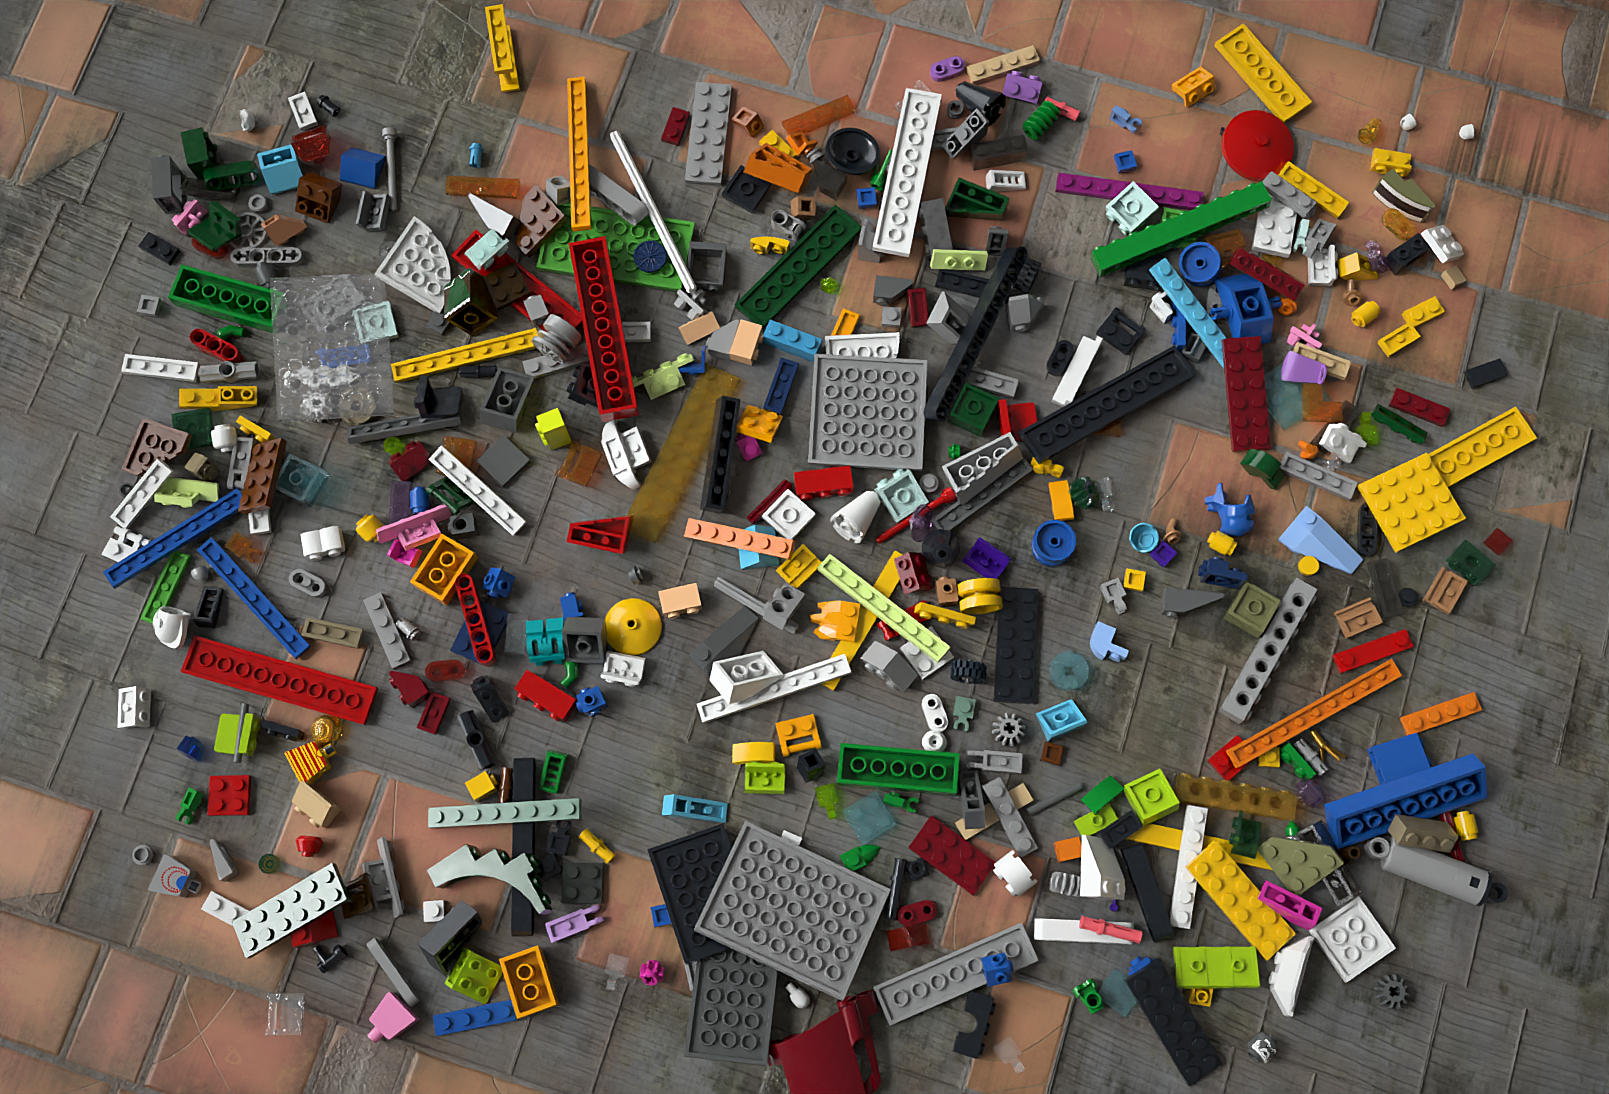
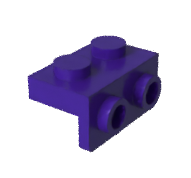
M979 537L962 562L985 578L998 579L1011 559Z

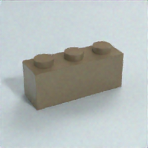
M1399 814L1395 815L1388 829L1398 845L1448 853L1452 851L1459 837L1448 822Z

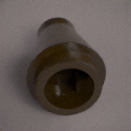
M1349 845L1340 848L1338 854L1343 859L1344 864L1352 865L1358 860L1361 852L1359 848Z

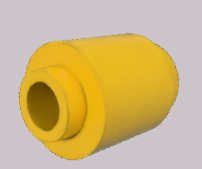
M1374 301L1366 302L1352 312L1351 320L1354 325L1364 327L1378 317L1380 308Z
M1219 530L1216 533L1212 532L1207 540L1210 543L1208 547L1223 555L1231 556L1237 545L1234 538Z
M1469 811L1458 812L1457 817H1454V822L1461 841L1478 838L1477 833L1479 832L1474 814H1470Z

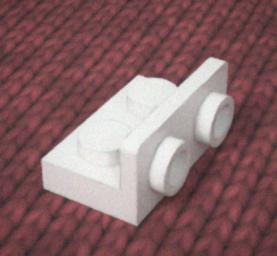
M1342 423L1329 424L1319 444L1345 463H1351L1358 448L1366 447L1367 443L1362 440L1359 434L1349 431L1347 425Z
M138 686L119 689L117 728L124 729L137 726L146 728L150 726L151 689Z

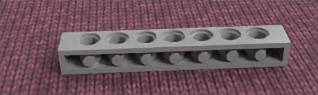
M1298 578L1292 581L1220 708L1219 713L1238 724L1249 719L1253 712L1250 708L1253 703L1256 705L1262 696L1259 692L1262 687L1266 688L1271 680L1268 676L1271 671H1276L1280 664V661H1278L1280 655H1284L1290 646L1287 644L1289 639H1293L1299 629L1296 627L1299 621L1302 623L1306 618L1308 605L1312 606L1317 598L1315 596L1316 588ZM1293 599H1298L1301 602V607L1296 606ZM1284 615H1289L1292 618V623L1286 622ZM1275 631L1281 632L1283 639H1278L1275 636ZM1266 647L1274 651L1273 656L1266 653ZM1262 664L1265 668V671H1258L1256 665ZM1247 680H1252L1255 683V689L1247 685ZM1239 696L1245 698L1246 705H1241L1238 702Z

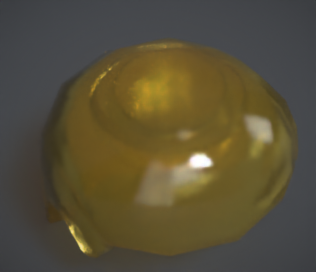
M330 715L319 716L312 722L310 727L311 738L322 745H328L339 740L343 731L341 721L337 717Z

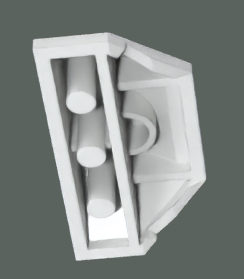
M1312 936L1304 937L1281 949L1280 952L1276 953L1274 959L1276 968L1269 977L1270 990L1283 1015L1287 1017H1293L1314 941Z

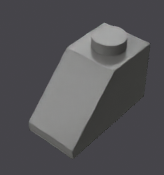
M734 320L713 331L711 338L708 337L706 342L709 356L730 361L729 352L740 320Z

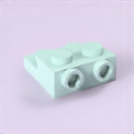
M1133 181L1106 206V216L1112 222L1116 220L1120 224L1118 228L1126 235L1127 233L1130 234L1137 231L1144 225L1145 221L1159 209V206Z
M908 469L895 471L893 478L881 480L877 483L878 487L874 489L895 522H899L929 502Z

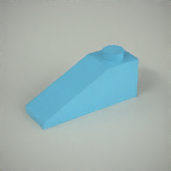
M675 794L666 795L663 801L662 816L726 823L728 803Z

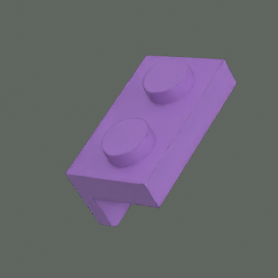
M1013 70L1012 74L1007 73L1003 94L1037 104L1043 81H1039L1040 77L1030 75L1029 78L1023 77V73Z

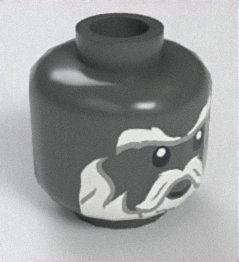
M1258 1032L1247 1043L1248 1056L1258 1064L1260 1062L1268 1063L1278 1052L1276 1038L1270 1033Z

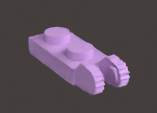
M595 905L585 910L581 909L545 923L551 943L590 929L591 926L605 921L603 917L587 921L586 915L597 912L600 906Z

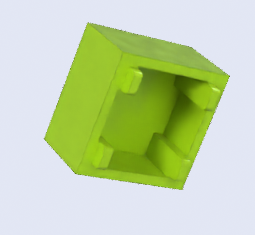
M1157 769L1124 785V794L1143 827L1179 810L1180 802L1161 769Z

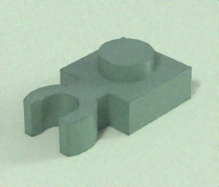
M956 696L953 716L958 717V720L954 723V730H957L958 724H963L965 726L964 732L968 731L969 724L967 719H973L976 699Z

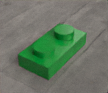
M1290 743L1279 750L1281 758L1287 764L1290 763L1294 767V772L1300 779L1307 781L1316 774Z

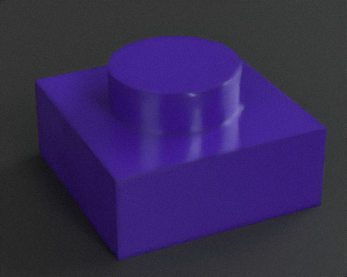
M1162 540L1149 556L1164 568L1177 552Z

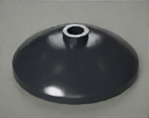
M858 128L839 129L829 137L825 151L830 164L838 171L848 175H862L870 172L875 168L880 157L879 145L874 137Z

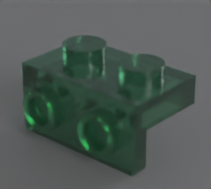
M1239 811L1238 817L1233 818L1231 827L1235 829L1234 833L1231 832L1229 844L1232 845L1231 853L1255 859L1262 823L1243 818L1244 811Z

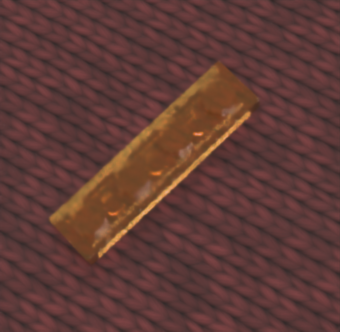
M845 95L782 121V126L787 136L800 131L807 133L855 113V108L849 96Z
M447 176L445 193L450 196H468L471 193L476 197L519 199L520 180Z

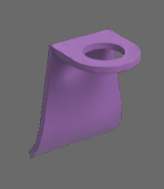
M1289 351L1282 366L1281 379L1284 381L1318 383L1322 385L1326 377L1327 366L1321 362Z

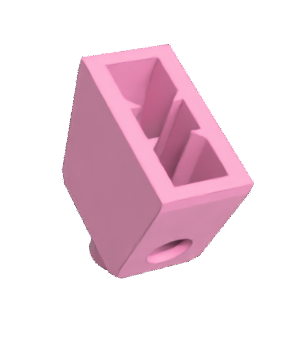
M388 992L369 1019L375 1027L368 1034V1037L374 1043H377L383 1036L388 1040H393L420 1019L394 992Z

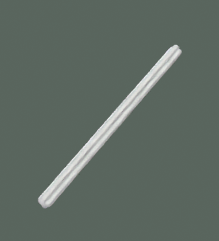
M619 131L611 132V140L642 202L649 210V216L688 293L695 292L697 289Z

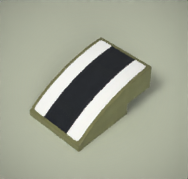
M1394 169L1382 176L1372 191V194L1386 207L1405 218L1419 223L1424 222L1436 206L1412 178L1405 182Z

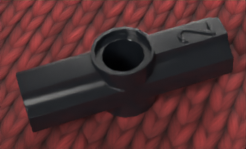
M474 710L461 713L458 716V720L480 771L493 767L496 761ZM478 735L481 736L480 743L473 745V738Z

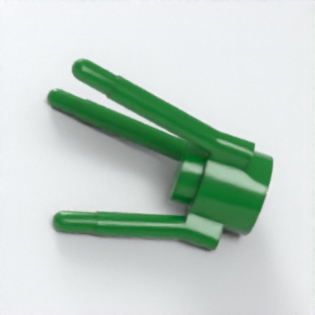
M892 149L889 150L881 171L877 173L880 159L873 170L870 186L875 187L877 191H883L885 188L887 175L884 174V171L893 152Z

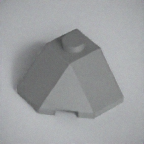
M864 219L858 244V260L880 263V257H884L885 253L872 250L876 229L868 219Z
M1029 294L1009 297L1006 314L1010 332L1016 331L1020 333L1029 329L1043 309L1044 298L1039 297L1036 300L1033 299V295Z

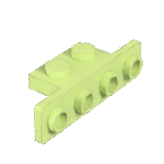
M687 353L682 354L674 362H664L656 370L649 369L643 372L641 377H632L634 387L644 384L652 400L685 385L678 367L693 361V356L691 354L687 355Z
M169 477L154 495L155 502H160L163 505L175 504L184 508L192 507L198 500L216 502L219 500V484Z

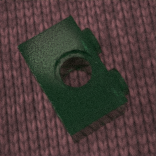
M1466 539L1445 560L1451 569L1458 571L1468 583L1475 586L1482 582L1496 566ZM1466 560L1472 563V568L1467 566Z

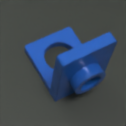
M703 345L701 351L702 363H687L680 366L679 372H688L690 375L705 373L706 346Z

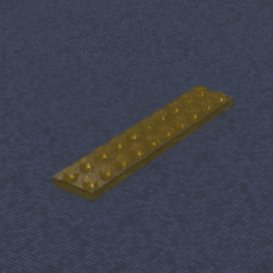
M705 364V373L700 374L626 515H634L631 532L654 543L657 542L711 438L716 400L721 396L732 397L740 382V378L710 364Z

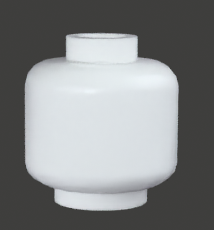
M230 424L218 425L211 431L215 449H221V452L233 450L232 447L237 442V433L234 427H230Z

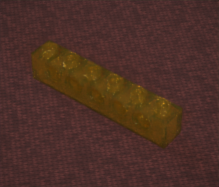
M1180 773V775L1174 778L1173 792L1180 803L1284 821L1295 820L1297 795H1291V791L1279 790V792H1273L1272 788L1259 787V789L1252 788L1251 784L1240 783L1239 786L1232 785V781L1220 780V782L1212 781V778L1204 776L1197 779L1192 778V774ZM1191 785H1196L1199 788L1198 795L1191 792ZM1211 788H1215L1218 791V798L1211 796ZM1232 791L1238 794V801H1233L1230 798ZM1251 795H1255L1258 798L1257 805L1251 803ZM1271 798L1277 800V808H1273L1270 805Z

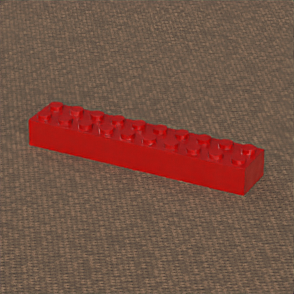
M603 236L568 243L601 421L603 423L638 416L639 410L606 238Z

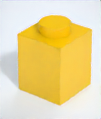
M486 771L465 782L473 800L476 802L498 791L496 787L498 782L493 774L490 775Z

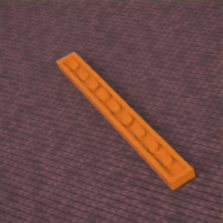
M1390 659L1226 750L1235 768H1238L1401 677L1402 674L1394 661Z

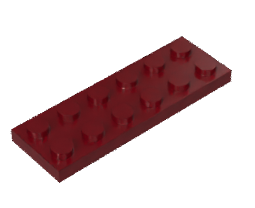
M1261 336L1222 339L1232 452L1249 451L1250 449H1271Z

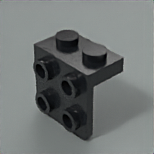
M1156 254L1125 268L1123 286L1160 291L1162 287L1149 269L1164 259V256Z
M428 375L420 376L419 384L416 385L417 397L414 398V406L418 409L421 419L457 416L462 396L461 387L432 389Z

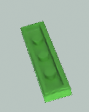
M180 551L170 554L140 618L141 620L153 624L154 615L159 608L170 606L192 556Z

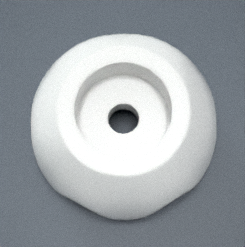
M243 109L240 111L241 126L244 128L243 131L249 132L255 127L253 112Z
M931 730L924 735L922 745L926 751L943 752L946 748L947 740L943 733Z

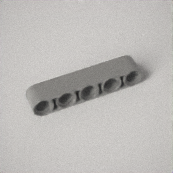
M589 164L590 194L632 225L638 224L649 214V210L643 202Z

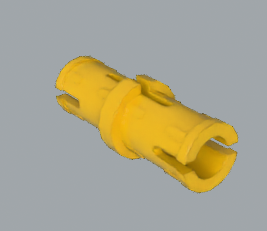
M588 828L579 835V838L591 848L590 851L599 855L606 864H609L615 858L616 854L607 848L602 839L599 840Z

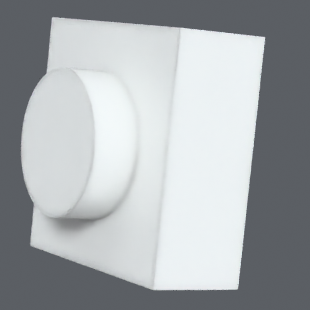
M445 900L423 902L424 922H438L445 917Z

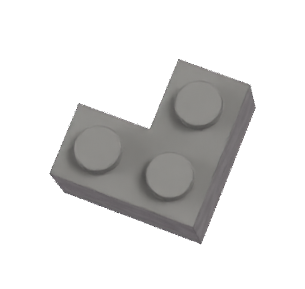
M874 641L861 657V660L865 663L864 667L872 674L875 672L883 680L886 679V685L893 691L898 689L904 693L918 676L898 652L877 641Z

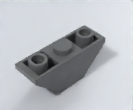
M976 108L942 145L951 159H955L975 147L987 135L989 121L982 111Z

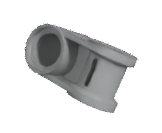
M776 210L771 216L772 229L792 242H797L799 240L798 236L807 227L803 221L783 210ZM776 219H782L783 222H782V223H777V222H775V220H776Z

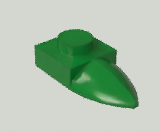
M862 845L841 854L840 858L845 868L854 872L869 864L878 854L880 847L876 845Z

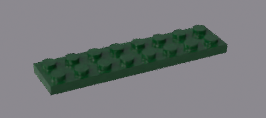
M835 204L734 304L735 308L752 323L762 325V329H764L768 325L769 320H773L861 232L862 227Z

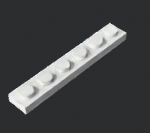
M441 445L429 458L437 468L511 535L515 536L527 521L444 446Z
M1186 805L1169 918L1172 926L1190 929L1197 881L1185 866L1202 851L1207 808Z

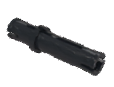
M895 858L893 876H890L892 882L885 916L887 919H891L893 911L892 920H898L903 882L906 881V878H904L908 861L906 859H902L901 867H899L900 858Z

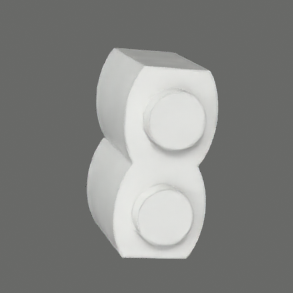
M331 526L301 534L304 556L311 561L321 560L326 555L330 557L339 556L341 552L345 551L342 529L339 526Z

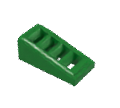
M554 750L547 751L538 790L558 794L568 754ZM551 758L561 759V763L552 761ZM549 765L559 767V771L550 769ZM547 773L558 776L557 778L548 777ZM545 781L553 782L556 784L555 786L546 785Z

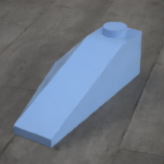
M1307 506L1278 539L1292 552L1312 556L1318 561L1348 574H1352L1363 560L1323 518Z

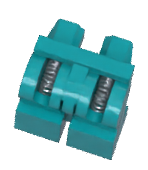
M563 617L546 619V628L543 620L526 621V645L530 663L534 662L535 666H543L546 664V661L551 660L555 664L563 663L565 659L562 635L565 623Z

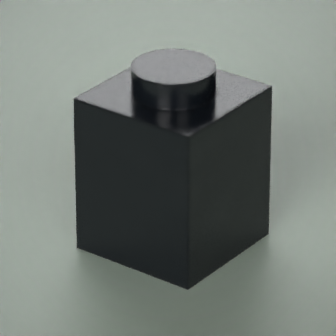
M814 749L799 756L797 769L805 783H808L823 776L826 764L817 749Z

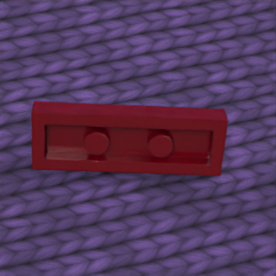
M1397 387L1389 403L1391 408L1440 427L1445 425L1450 411L1448 407Z

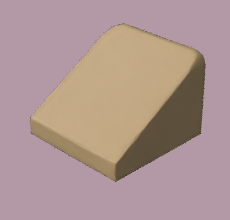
M1457 266L1449 268L1441 274V277L1451 290L1467 281Z

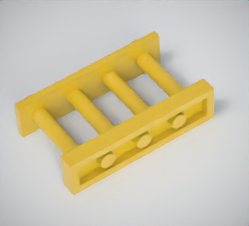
M500 4L485 7L494 71L496 75H499L501 91L504 93L520 90L510 25L506 24L504 6Z

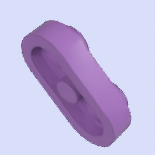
M958 56L936 62L931 66L930 76L934 81L941 82L961 75L964 71L965 62Z

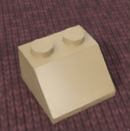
M303 780L299 783L292 802L296 805L294 809L303 816L307 814L311 818L309 821L317 828L320 826L327 828L342 810L317 788Z

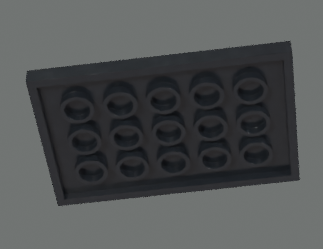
M722 823L647 849L685 965L732 949L694 931L732 850L724 824Z

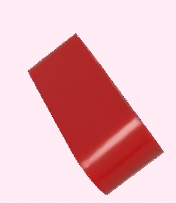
M195 329L190 333L191 342L206 354L222 362H243L242 353L234 345L203 329ZM220 345L218 349L214 350L215 346ZM235 353L234 357L229 358L231 354Z

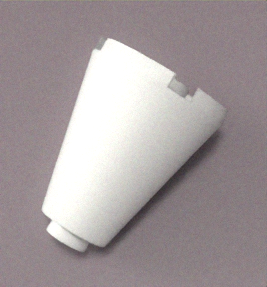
M866 491L833 514L830 520L835 523L833 525L834 529L846 540L849 541L852 538L855 540L854 543H860L881 503L879 495L874 491Z

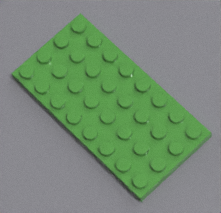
M571 203L557 206L568 219L541 246L536 266L537 270L574 276L568 243L605 236L615 282L675 292L679 289L682 290L683 283L667 250L666 263L656 272H644L635 265L633 254L640 243L652 240L659 242L665 248L649 215L638 224L632 225L611 209L591 206V230L573 232L571 225ZM662 217L687 267L689 242L693 238L695 222Z

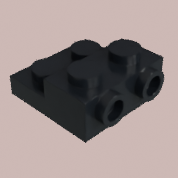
M583 362L580 367L576 366L572 376L575 377L574 383L570 382L566 392L569 393L568 399L584 406L588 403L598 408L591 366Z

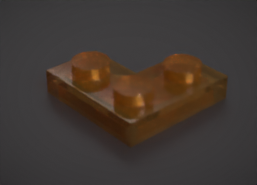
M1303 383L1301 385L1303 422H1342V402H1323L1322 385L1315 383Z

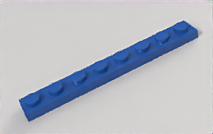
M238 488L103 571L111 586L116 589L236 514L242 494Z
M212 537L197 549L203 558L296 660L311 648L310 644Z

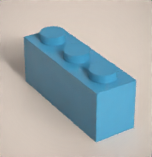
M769 320L763 334V343L765 345L813 363L814 354H819L822 348L821 338L773 320Z

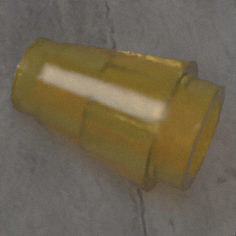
M1372 118L1359 130L1358 139L1361 143L1370 144L1375 141L1381 125V121L1378 118Z

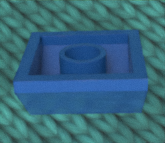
M351 147L341 155L340 180L375 189L386 156Z

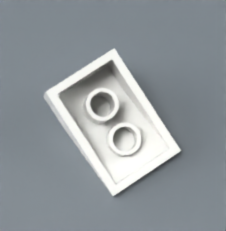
M764 651L713 662L710 681L727 703L732 704L752 697L782 678L783 673Z
M1082 835L1080 896L1100 900H1124L1125 879L1113 848L1109 849L1102 838Z

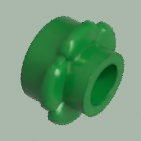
M952 443V446L948 448L949 458H952L953 461L960 458V444L955 445V443Z

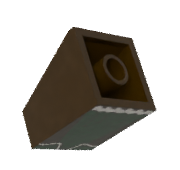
M468 268L444 286V319L471 336H474L498 319V314L484 277L473 269Z

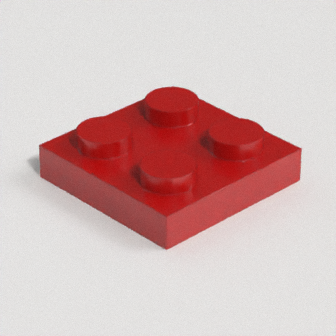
M210 776L207 815H249L251 776Z

